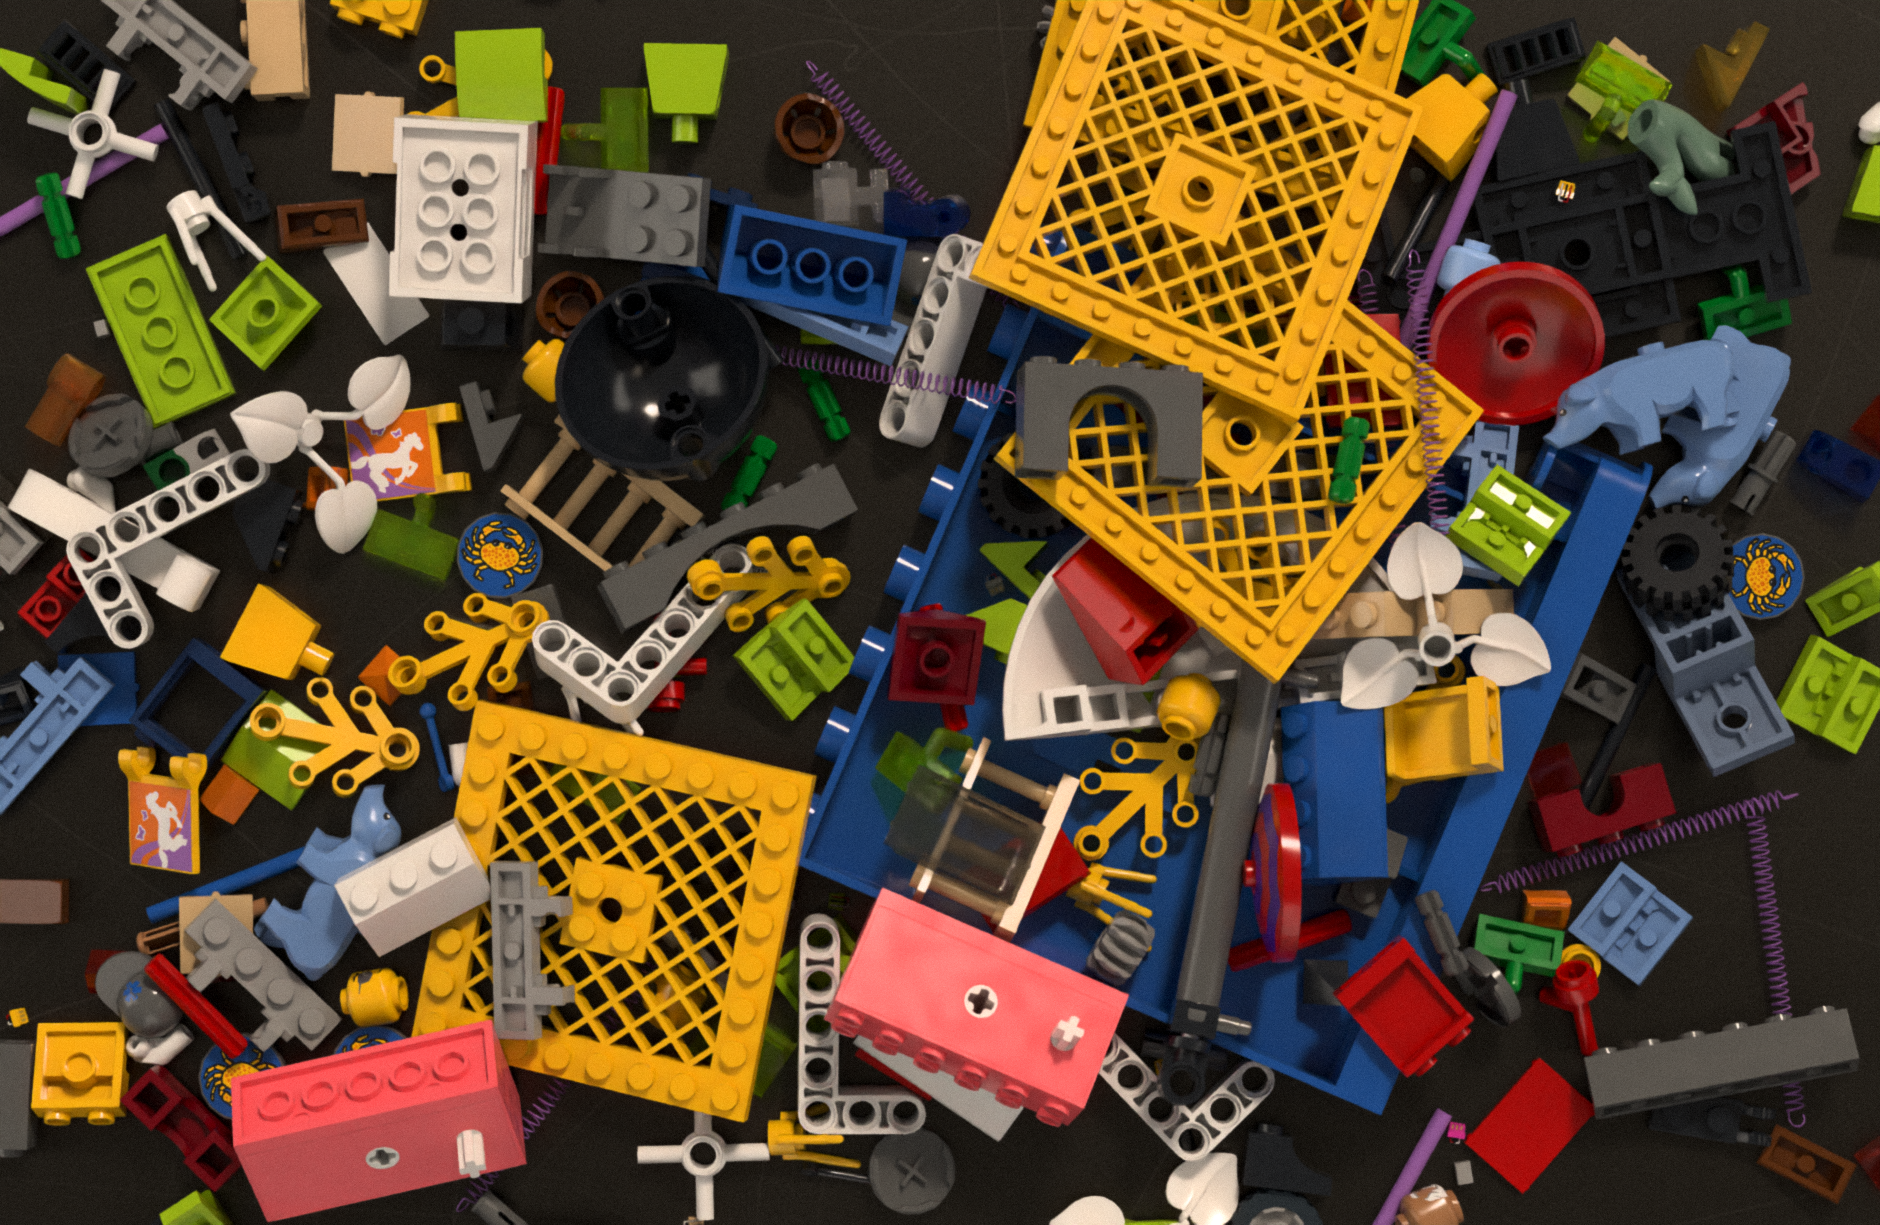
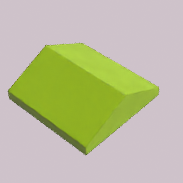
M266 255V260L260 262L209 320L259 368L265 371L319 311L322 305L303 286Z
M273 689L260 702V704L272 703L279 706L286 718L321 724ZM249 716L237 732L221 761L293 811L309 787L297 789L290 784L288 774L291 765L296 761L308 760L330 745L281 735L272 741L260 740L251 732ZM263 718L259 722V726L264 731H271L275 728L276 723L271 718ZM299 768L293 773L294 778L300 782L307 781L310 778V773L305 768Z

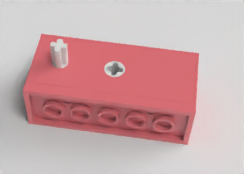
M882 887L869 911L823 1020L832 1023L831 1028L839 1034L855 1038L858 1034L872 1040V1046L885 1054L893 1056L897 1055L898 1052L913 1058V1064L924 1071L938 1073V1070L954 1076V1082L963 1088L972 1091H979V1088L996 1094L995 1100L1002 1105L1013 1109H1019L1020 1106L1037 1112L1036 1118L1051 1126L1060 1127L1061 1124L1068 1126L1085 1108L1129 995Z
M492 1020L231 1078L233 1147L268 1223L463 1178H477L481 1174L527 1164L520 1096Z

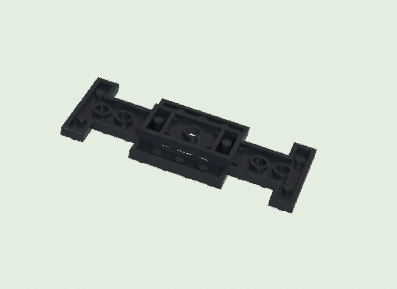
M1775 121L1731 130L1730 137L1738 174L1690 184L1696 199L1697 215L1684 213L1676 208L1668 197L1657 196L1649 189L1651 177L1646 154L1640 150L1481 185L1473 201L1479 231L1461 234L1455 245L1463 246L1465 238L1491 245L1489 254L1497 257L1500 263L1534 262L1548 265L1567 273L1577 280L1592 296L1603 323L1605 338L1681 322L1673 279L1757 261L1766 304L1812 293ZM1560 180L1575 184L1573 199H1569L1568 203L1558 201L1559 196H1555ZM1385 206L1359 271L1365 269L1370 272L1373 284L1376 285L1375 287L1363 288L1359 292L1362 295L1370 292H1376L1377 294L1364 296L1360 300L1365 302L1371 300L1378 301L1377 303H1368L1361 306L1363 309L1379 308L1378 311L1366 312L1364 314H1399L1401 321L1399 326L1401 328L1411 304L1408 300L1413 297L1407 293L1412 289L1407 286V283L1411 280L1406 278V275L1410 272L1404 268L1396 284H1390L1381 278V274L1395 250ZM1438 240L1417 244L1415 250L1419 255L1420 264H1418L1416 253L1413 252L1411 255V265L1407 269L1413 271L1425 270ZM1580 241L1588 247L1590 255L1585 264L1576 266L1566 260L1564 250L1570 242ZM1363 271L1360 273V281L1357 274L1356 283L1358 289L1371 284V278L1367 272ZM1424 272L1413 273L1408 277L1413 279L1422 278ZM1420 281L1411 282L1409 285L1418 287ZM1437 286L1427 309L1429 312L1425 314L1424 318L1431 320L1438 304L1444 298L1445 290ZM1417 289L1411 291L1410 294L1415 295ZM1430 320L1422 321L1420 327L1429 326ZM1428 329L1419 330L1417 334L1426 333ZM1413 343L1410 351L1417 355V353L1413 351V348L1415 347V344Z

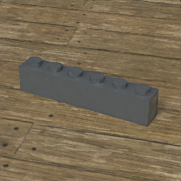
M1823 1006L1811 1010L1807 1016L1792 1018L1789 1014H1781L1766 1019L1765 1024L1748 1027L1747 1023H1733L1721 1029L1722 1032L1704 1035L1703 1031H1690L1681 1034L1678 1040L1661 1043L1659 1039H1648L1636 1043L1635 1048L1617 1051L1615 1047L1597 1049L1591 1053V1056L1584 1057L1585 1074L1595 1119L1609 1118L1858 1071L1859 1054L1847 1008L1835 1010L1833 1006Z

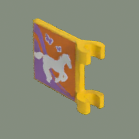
M446 403L403 410L392 424L379 430L367 427L362 416L357 420H344L351 482L358 480L368 484L373 489L377 502L471 491L470 473L443 474L438 435L439 424L464 422L462 404Z
M137 746V751L129 749L120 750L118 755L119 766L128 778L130 864L188 874L200 873L198 788L207 770L206 755L188 753V758L180 756L171 757L169 768L172 777L150 774L156 761V751L154 748Z

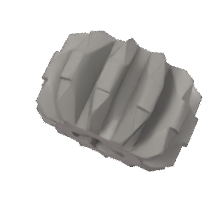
M1126 909L1117 912L1095 941L1086 958V967L1104 982H1109L1114 986L1124 984L1152 944V940L1155 937V929L1147 924L1145 919L1137 914H1132Z

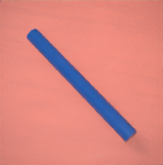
M305 846L147 907L146 911L149 920L154 924L179 914V896H210L214 891H218L220 895H228L298 868L300 866L296 862Z

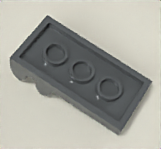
M543 164V173L550 175L545 243H538L539 253L573 254V256L613 258L705 267L711 178Z

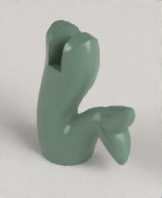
M1652 99L1641 103L1630 116L1628 121L1629 140L1651 158L1659 171V175L1650 182L1649 189L1657 196L1668 197L1675 207L1690 215H1697L1698 213L1695 195L1691 185L1684 178V167L1700 182L1735 175L1736 167L1731 162L1734 158L1732 144L1707 130L1693 116L1682 109L1666 102Z

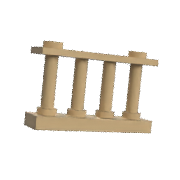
M560 414L554 421L562 427L558 434L560 440L518 493L507 484L501 489V492L509 497L504 505L524 520L531 514L604 571L613 567V565L604 559L602 555L642 503L648 504L652 497L666 507L661 514L665 518L628 564L629 567L645 560L642 552L663 541L667 544L678 528L683 530L687 524L692 527L702 522L706 517L661 481H650L623 474L632 481L627 487L630 492L587 546L567 529L609 475L614 477L617 471L604 466L594 459L592 462L595 466L554 519L533 504L574 449L579 451L581 448L568 432Z
M983 737L977 751L968 748L958 771L966 775L928 863L925 864L919 861L908 886L916 889L912 900L917 903L921 902L928 889L991 917L990 922L997 925L993 936L1010 943L1017 931L1080 780L1064 773L1057 786L1049 784L1048 787H1045L985 760L984 757L991 740ZM976 775L1040 803L1039 808L1046 811L1041 824L1033 821L1030 825L967 797ZM959 814L967 815L1023 840V846L1030 848L1025 861L1017 859L1014 863L951 835ZM943 851L1008 879L1006 883L1013 886L1009 899L1000 898L997 901L934 873Z

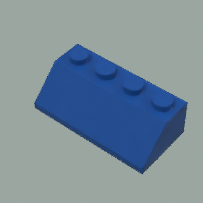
M729 204L720 246L717 292L890 326L907 239Z
M1313 701L1281 707L1283 783L1290 785L1296 806L1302 884L1326 886L1388 878L1383 707L1376 709H1354L1343 706L1341 701Z

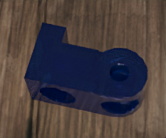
M893 187L883 192L884 235L945 237L966 227L970 220L969 205L965 199L958 195H945L937 200H910V188Z
M1819 430L1812 431L1796 459L1799 465L1827 479V482L1844 490L1849 496L1861 503L1869 499L1880 480V460Z

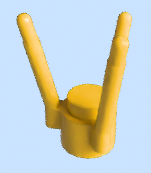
M1092 861L1088 868L1091 875L1069 888L1066 893L1067 897L1076 900L1075 907L1087 911L1106 925L1112 917L1093 903L1100 905L1102 900H1105L1128 911L1150 918L1153 915L1150 909L1107 891L1110 881L1102 877L1151 884L1156 883L1157 877L1140 872L1109 868ZM1151 945L1148 948L1147 952H1150L1152 950Z
M826 1103L807 1107L805 1111L812 1117L828 1112L829 1106ZM798 1110L781 1112L780 1120H769L768 1147L771 1156L782 1155L783 1160H804L840 1167L860 1168L861 1162L859 1160L803 1151L806 1149V1144H840L844 1138L842 1135H806V1130L800 1123H797L799 1120Z

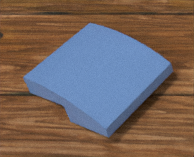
M1621 861L1571 924L1568 931L1640 987L1690 924L1693 917Z

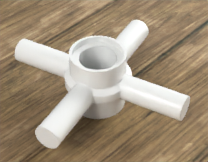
M107 69L103 70L92 109L76 115L73 119L36 107H32L29 111L28 124L68 135L71 145L78 152L65 193L66 195L83 199L95 158L102 157L113 149L153 162L157 157L159 145L118 133L115 123L108 116L121 76L117 72ZM92 124H100L102 127L101 139L95 144L87 145L84 141L85 130Z
M694 1111V1132L685 1138L682 1145L638 1146L637 1151L638 1164L682 1163L689 1173L696 1176L697 1220L714 1219L713 1175L717 1174L726 1162L770 1161L768 1143L726 1144L719 1134L712 1131V1115ZM700 1142L708 1143L715 1149L716 1159L710 1164H700L692 1156V1147Z

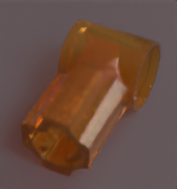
M64 354L52 369L47 380L49 388L25 427L44 440L60 447L82 409H86L87 405L95 400L100 393L106 376L71 354Z

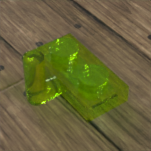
M1598 40L1592 47L1575 78V81L1605 98L1599 111L1583 130V137L1588 142H1596L1614 120L1620 107L1632 114L1641 103L1653 99L1664 102L1673 84Z
M601 88V123H566L561 128V136L568 141H601L602 169L649 173L648 88Z
M425 493L417 494L413 499L416 511L412 521L378 509L363 550L447 580L460 539L428 527L436 508V500Z
M939 727L933 731L926 745L922 747L909 735L896 731L875 769L928 812L941 816L963 778L941 762L938 757L944 747L967 753L968 748L972 749L973 739L970 736Z

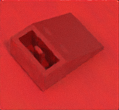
M1090 538L1052 575L1054 582L1102 669L1110 680L1144 686L1199 630L1194 619L1093 538Z

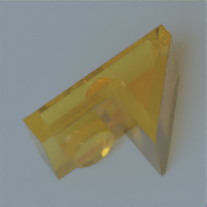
M1756 21L1746 27L1745 31L1738 28L1726 49V52L1732 54L1731 57L1706 44H1702L1695 50L1711 103L1715 110L1722 112L1731 105L1770 28Z

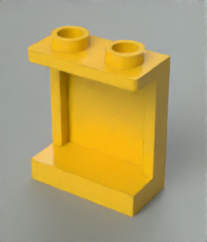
M1485 676L1466 678L1467 685L1412 692L1402 701L1383 707L1386 746H1384L1385 771L1388 776L1406 784L1504 771L1499 686H1496L1495 682Z

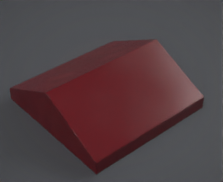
M938 609L898 613L887 699L974 705L986 628L985 619Z

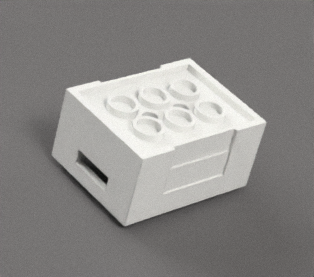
M411 114L394 117L393 162L397 163L395 249L390 251L389 296L523 303L531 297L538 121ZM463 179L468 183L469 191L465 196H457L453 192L452 185L455 180ZM455 224H462L467 229V236L462 241L455 240L451 235V228Z

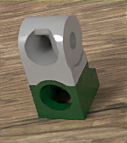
M211 429L144 464L143 467L159 491L231 453L216 429ZM170 496L163 498L167 504L175 500Z

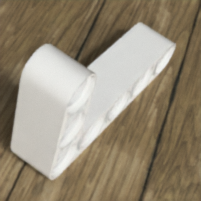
M951 234L941 242L892 383L896 382L897 369L901 367L899 384L902 385L904 383L905 370L908 368L909 376L906 382L908 386L912 384L914 370L917 371L914 382L915 387L920 385V374L924 371L923 389H926L928 375L932 373L930 390H934L937 374H939L938 391H942L943 380L947 375L948 382L945 391L946 393L950 392L951 380L953 377L956 378L987 286L968 278L983 243L958 234ZM897 383L891 385L879 419V428L882 435L888 439L923 448L929 445L936 435L949 395H946L944 391L941 394H938L936 390L934 392H930L929 389L923 391L921 387L915 390L913 386L907 388L905 385L900 387Z
M248 449L235 451L76 532L70 537L66 549L68 559L114 644L128 649L143 645L150 640L154 630L152 617L120 557L261 486L270 475L269 463L258 460ZM246 456L254 458L259 465V474L254 480L249 482L241 479L237 472V464ZM206 476L214 478L220 487L217 498L210 502L203 500L197 490L200 480ZM167 496L176 499L180 507L178 517L171 522L162 519L158 512L160 501ZM125 517L136 519L140 526V534L132 542L124 540L119 533V524ZM86 537L96 539L100 545V555L93 562H88L80 555V543ZM107 576L117 579L121 586V593L115 601L105 599L100 592V584ZM127 615L134 616L141 623L142 631L136 640L127 639L121 632V622Z
M28 469L8 506L15 513L68 541L76 532L113 514V512L104 510L103 507L32 469ZM124 518L119 524V533L124 540L132 542L139 536L140 526ZM86 537L80 543L81 548L96 556L100 555V545L96 539ZM160 537L120 557L129 574L158 588L157 595L189 612L200 609L220 573V570Z
M739 544L724 545L709 559L718 562L722 572L729 567H739L743 570L740 573H753L752 562L746 548ZM688 582L618 662L566 624L556 620L542 622L536 627L532 636L537 665L542 671L609 720L619 724L630 723L641 715L725 619V610L730 605L740 602L749 590L723 591L719 597L713 599L715 602L712 605L700 606L696 602L701 597L693 593ZM675 629H683L688 632L680 638H673L668 635L669 632ZM551 643L564 645L555 652L544 650V647ZM649 660L660 663L658 667L651 670L640 667L642 663ZM587 667L598 670L589 677L577 674L581 669ZM627 692L632 695L630 699L623 702H617L612 699L616 693Z
M811 914L804 919L799 930L797 1108L799 1122L805 1130L814 1134L914 1133L921 1128L926 1117L923 1099L920 1095L903 1085H838L839 1033L831 1028L832 1023L822 1032H813L806 1026L810 1017L818 1014L826 1015L840 982V938L837 924L826 914ZM819 927L826 928L832 934L831 939L823 946L812 945L807 940L811 930ZM816 971H823L830 975L831 981L823 989H814L807 983V978L810 974ZM814 1058H823L829 1062L830 1067L824 1074L813 1075L807 1071L806 1065ZM822 1101L829 1106V1111L823 1117L813 1118L806 1113L807 1106L812 1102ZM866 1101L873 1106V1110L864 1118L854 1117L849 1112L854 1103ZM910 1101L917 1108L910 1117L901 1118L893 1113L895 1106L900 1102Z
M1115 1032L1111 1040V1048L1106 1053L1098 1072L1179 1157L1187 1161H1197L1205 1157L1270 1094L1275 1083L1274 1073L1271 1068L1244 1058L1222 1077L1191 1109H1188L1186 1106L1172 1105L1171 1112L1164 1119H1154L1149 1115L1148 1107L1154 1098L1160 1097L1157 1090V1075ZM1126 1065H1136L1140 1068L1142 1074L1140 1082L1131 1088L1121 1086L1117 1078L1120 1069ZM1251 1067L1261 1068L1265 1076L1264 1083L1256 1090H1248L1242 1085V1076ZM1218 1098H1229L1233 1102L1234 1107L1231 1116L1221 1121L1212 1118L1210 1113L1212 1103ZM1189 1128L1198 1129L1202 1134L1200 1146L1190 1152L1180 1148L1179 1136L1181 1133Z

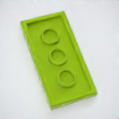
M167 234L85 268L146 410L151 415L154 428L157 429L164 426L170 421H177L237 394Z

